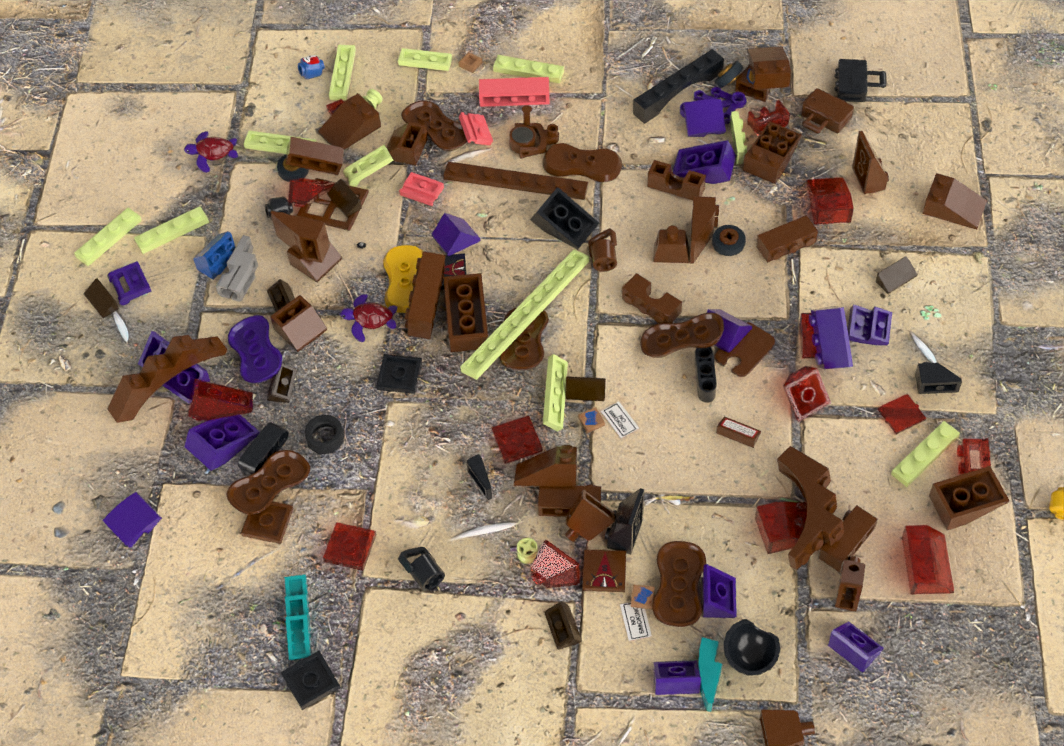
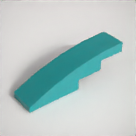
M306 574L284 577L287 616L285 619L289 660L305 659L311 655Z

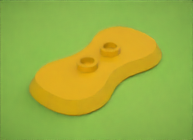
M402 245L394 247L386 253L383 259V266L389 277V286L385 293L384 301L387 307L397 306V313H406V309L409 308L410 291H413L412 283L414 274L417 272V259L422 257L423 252L416 246Z

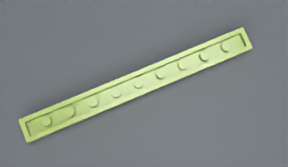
M573 250L460 366L461 372L477 380L589 263V256Z

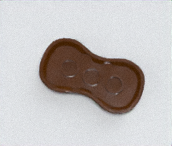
M426 100L414 102L401 113L405 123L412 122L426 125L427 135L430 136L433 143L441 150L454 151L467 142L461 123L446 117L439 106L433 102Z
M558 143L552 145L546 151L543 158V168L553 176L581 175L597 182H609L616 179L620 174L622 160L616 152L610 149L582 150L569 144Z
M516 308L510 310L506 314L504 321L516 310ZM545 310L499 356L504 366L512 370L524 371L534 369L541 363L544 358L541 335L549 321Z
M703 313L681 323L653 325L642 334L640 341L641 350L649 357L662 358L685 348H707L713 346L722 337L724 322L717 313Z
M281 450L275 452L257 472L233 482L227 490V500L238 511L247 515H257L268 508L277 494L302 483L310 473V465L303 456L295 451Z
M685 541L668 542L657 553L656 561L661 581L652 602V610L656 619L661 623L675 627H686L695 624L703 611L698 584L706 564V556L704 551L694 543Z

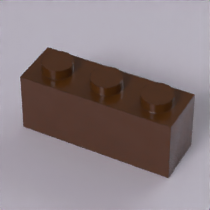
M290 137L285 164L339 175L343 164L344 148Z
M805 215L757 235L756 247L768 263L772 260H778L789 253H795L801 248L816 243L818 230L808 216Z
M593 484L586 486L576 485V487L539 486L538 514L539 516L566 517L583 489L601 502V486Z
M858 505L852 511L848 510L842 519L844 528L842 538L839 541H835L832 546L823 543L820 549L818 559L839 573L842 570L844 560L854 556L874 531L878 519Z

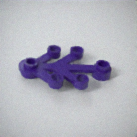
M719 87L711 89V96L701 90L694 92L695 101L718 99L720 97L725 99L722 100V108L729 107L723 113L724 118H728L724 119L725 124L730 123L731 112L737 108H743L747 103L743 93L735 92L729 94L722 91ZM683 102L680 105V114L685 118L683 104L686 102Z

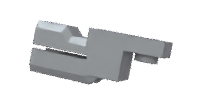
M242 236L227 262L229 272L222 274L216 285L220 296L228 299L231 298L238 302L243 300L256 277L255 271L258 267L256 256L252 254L253 245L249 236Z

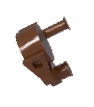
M525 105L522 107L523 123H515V127L509 133V146L513 152L519 154L520 159L544 154L547 145L556 144L559 141L558 126L550 124L547 126V130H544L540 123H530L532 107ZM536 133L538 134L540 139V145L538 147H535Z

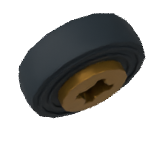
M735 61L727 65L718 74L715 80L716 85L719 88H723L731 84L740 75L743 69L742 64L739 61Z
M286 154L278 160V174L287 182L300 181L309 172V169L285 164Z

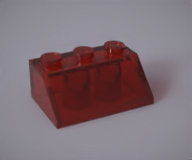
M905 525L902 543L910 594L954 593L945 534L928 525Z

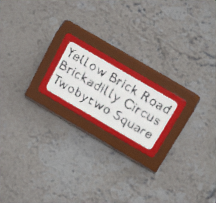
M724 416L717 425L716 433L754 448L761 431Z

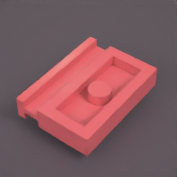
M461 112L459 120L467 142L474 141L475 144L491 145L493 139L484 115L471 113L464 115V112Z
M411 172L399 193L406 198L433 206V202L440 195L444 184Z

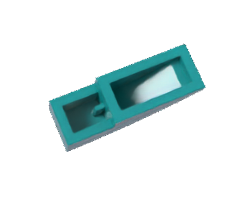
M702 637L698 658L701 676L700 692L706 710L711 712L723 663L715 662L719 641Z

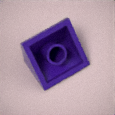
M447 213L443 214L432 232V237L448 256L481 241L480 237L464 219Z
M708 309L707 313H717L723 319L724 331L720 341L714 346L727 353H730L752 329L751 325L721 309Z
M705 564L702 577L703 618L737 617L736 578Z
M849 621L833 629L828 643L831 649L862 673L884 649Z
M697 660L653 662L655 695L700 694L701 676Z

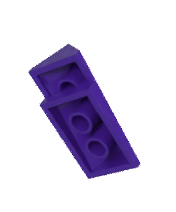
M151 331L138 365L143 367L148 356L164 354L169 342L155 331ZM195 364L180 372L162 386L188 404L193 405L210 388L211 382L208 372L200 365Z

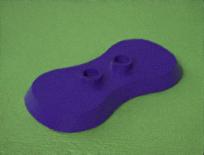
M261 315L247 317L230 329L228 343L240 356V374L245 381L261 383L274 377L280 371L283 357L281 352L270 342L269 322L265 317Z

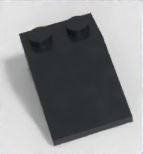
M559 187L553 191L530 219L547 234L577 250L599 224L595 218Z
M642 488L620 502L617 510H613L614 522L611 528H607L604 538L607 540L608 549L626 551V554H632L643 522L644 489Z

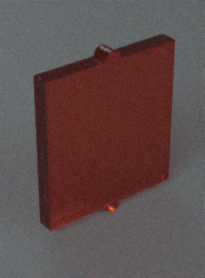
M908 394L878 407V411L884 417L885 423L889 424L895 434L926 420V417L919 409V405L915 404Z

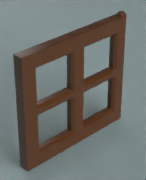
M315 178L297 216L325 222L327 226L350 231L360 210L350 215L346 222L331 219L335 208H338L332 200L316 198L315 196L320 187L331 189L336 182ZM347 185L355 195L359 196L361 205H363L369 190ZM312 202L328 205L323 216L307 213Z

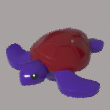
M204 131L197 136L196 144H187L184 151L190 155L199 154L196 164L201 171L208 173L210 172V167L207 164V159L210 161L219 160L226 155L231 158L238 157L237 151L233 150L237 144L236 138L226 140L221 137H208V131Z
M362 294L353 302L355 309L345 308L340 312V316L345 320H355L351 332L357 341L364 342L363 327L366 329H377L385 324L391 329L397 327L395 320L392 319L393 314L397 312V306L387 308L379 303L366 302L368 295Z

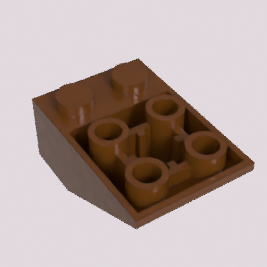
M769 121L746 153L743 171L776 184L786 169L802 134Z
M271 211L277 237L304 259L322 263L330 247L325 222L289 215L284 212Z

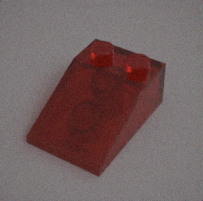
M843 177L808 179L806 181L814 225L851 222L854 207L851 193Z
M198 379L194 380L188 406V416L193 419L209 421L251 413L253 411L252 392Z
M773 502L756 507L755 521L767 554L792 549L804 530L807 518L806 502Z

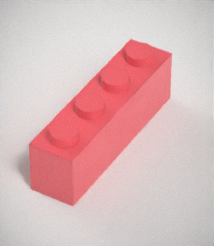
M549 77L479 79L480 107L550 104Z

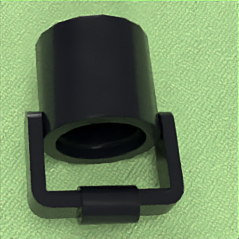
M425 547L407 549L401 552L398 557V561L411 574L423 591L434 589L445 577V573ZM421 554L412 563L407 560V558Z

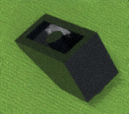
M923 362L917 365L915 378L918 394L959 392L962 379L941 364Z

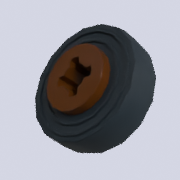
M734 225L720 226L712 236V245L715 251L724 256L739 254L743 251L746 244L743 230Z

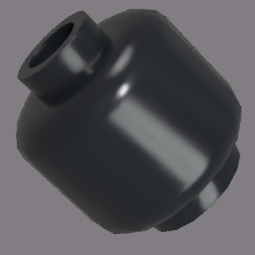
M284 196L270 198L268 203L265 204L267 218L272 220L271 211L284 212L290 215L293 212L292 202H288Z

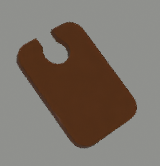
M749 322L747 324L751 325L752 329L730 353L719 349L715 354L716 362L723 367L727 364V360L730 357L740 359L741 363L732 369V373L739 377L747 376L775 345V338Z

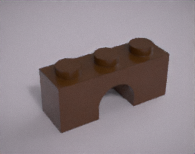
M657 160L653 161L648 171L647 187L692 201L693 196H702L705 190L706 175L688 170L686 177H679L672 172L670 164Z
M636 273L622 287V299L627 304L638 308L641 313L652 317L659 324L672 323L682 313V301L668 292L658 299L649 297L652 282Z

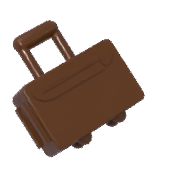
M816 88L802 103L801 116L806 118L802 122V126L816 134L821 133L824 127L838 134L851 120L854 106L845 100H841L830 93ZM810 120L819 124L820 126L811 123Z

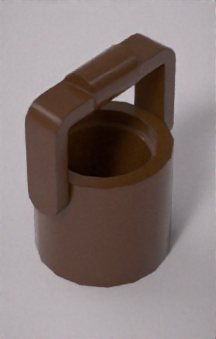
M611 228L595 235L588 241L589 255L593 260V267L597 271L607 272L617 266L615 246H617L616 232Z

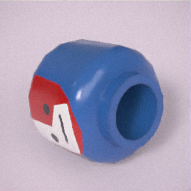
M316 55L303 57L300 59V63H298L299 74L305 79L320 77L322 70L325 68L323 60L319 59Z

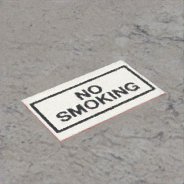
M619 401L601 411L620 438L639 429Z
M631 602L620 604L628 640L652 637L645 609L631 607Z

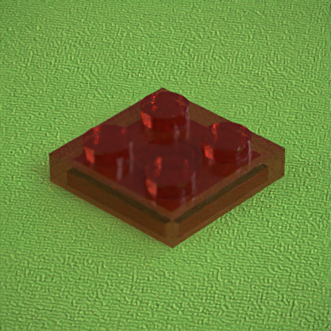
M529 415L491 427L505 464L543 451Z
M336 522L323 556L324 562L364 571L377 535L376 531Z

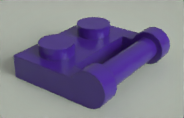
M138 261L111 271L107 275L117 292L120 305H127L130 300L152 292ZM123 276L130 289L128 292H124L119 281Z

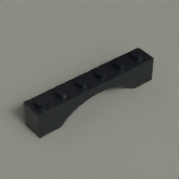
M711 49L633 99V115L644 124L655 118L667 103L685 88L698 82L712 81L718 77V74L724 67V58Z

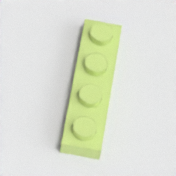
M338 45L329 91L330 100H347L356 52L355 45Z
M498 55L493 71L526 78L549 77V82L560 83L564 73V66Z
M248 131L244 147L246 149L286 154L290 137L293 136ZM301 138V139H305V140H310V141L317 142L315 139Z
M199 206L134 237L144 254L209 223V220Z
M130 208L125 209L74 252L76 258L87 266L92 264L142 221L140 215Z
M553 354L548 357L543 424L559 431L563 429L568 362Z
M943 421L892 470L891 475L908 487L959 437L960 432Z

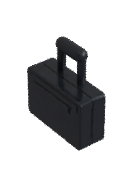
M839 59L838 67L835 69L836 74L834 75L837 79L834 88L837 92V98L846 102H865L868 87H886L887 77L885 71H867L866 60ZM867 75L879 76V83L867 82Z

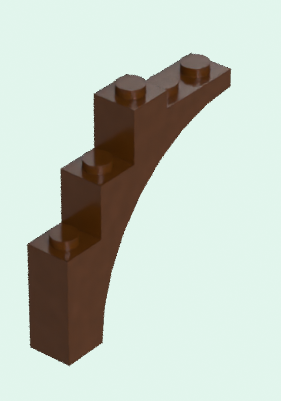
M189 335L172 337L165 353L148 356L140 373L122 376L107 410L116 423L134 420L148 398L163 384L197 363L225 355L228 349L218 336L193 340Z
M789 446L777 458L779 472L796 485L807 504V518L804 530L798 542L788 553L790 567L798 570L808 562L810 556L815 551L821 549L823 543L832 546L835 541H839L844 534L842 519L833 514L837 509L836 494L827 489L831 481L829 468Z

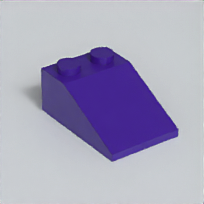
M728 140L679 149L673 173L679 177H686L688 170L706 175V183L709 184L728 182L731 178L736 154Z
M231 409L189 429L184 447L212 471L231 460L254 440L260 431L238 412Z

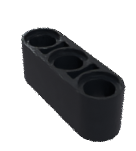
M711 347L696 348L694 363L698 397L702 402L709 403L715 399L717 386L713 350Z
M269 422L242 454L238 461V467L251 475L257 472L272 454L278 452L285 444L289 436L288 430Z

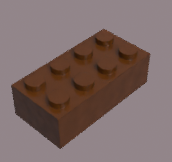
M423 251L422 257L417 259V272L414 274L412 283L413 291H410V304L405 314V328H408V336L431 340L445 272V255Z
M482 273L444 277L451 352L477 350L488 338Z

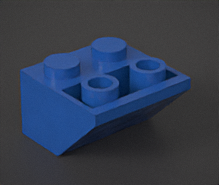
M229 231L218 234L193 258L196 269L212 280L224 271L230 256L236 248L232 234Z

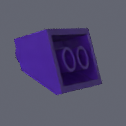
M830 306L811 310L809 322L814 329L812 341L817 348V354H815L816 364L822 369L853 367L844 307Z

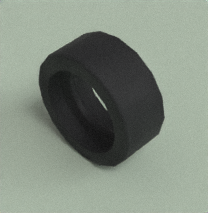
M323 414L316 416L306 425L305 437L312 451L318 454H329L339 449L343 444L344 433L342 425L332 415ZM332 427L336 430V435L329 441L317 442L313 439V434L319 428Z

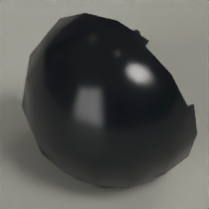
M742 619L733 624L727 631L723 643L725 658L729 665L747 676L761 675L771 670L778 661L780 654L778 636L759 629L753 622L747 619Z

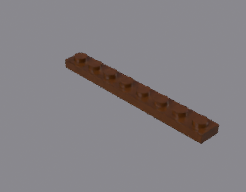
M449 161L444 172V180L551 195L559 187L570 198L585 200L588 190L587 181Z

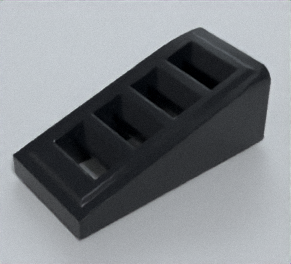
M477 454L467 460V472L486 499L490 500L492 499L490 481L480 454Z

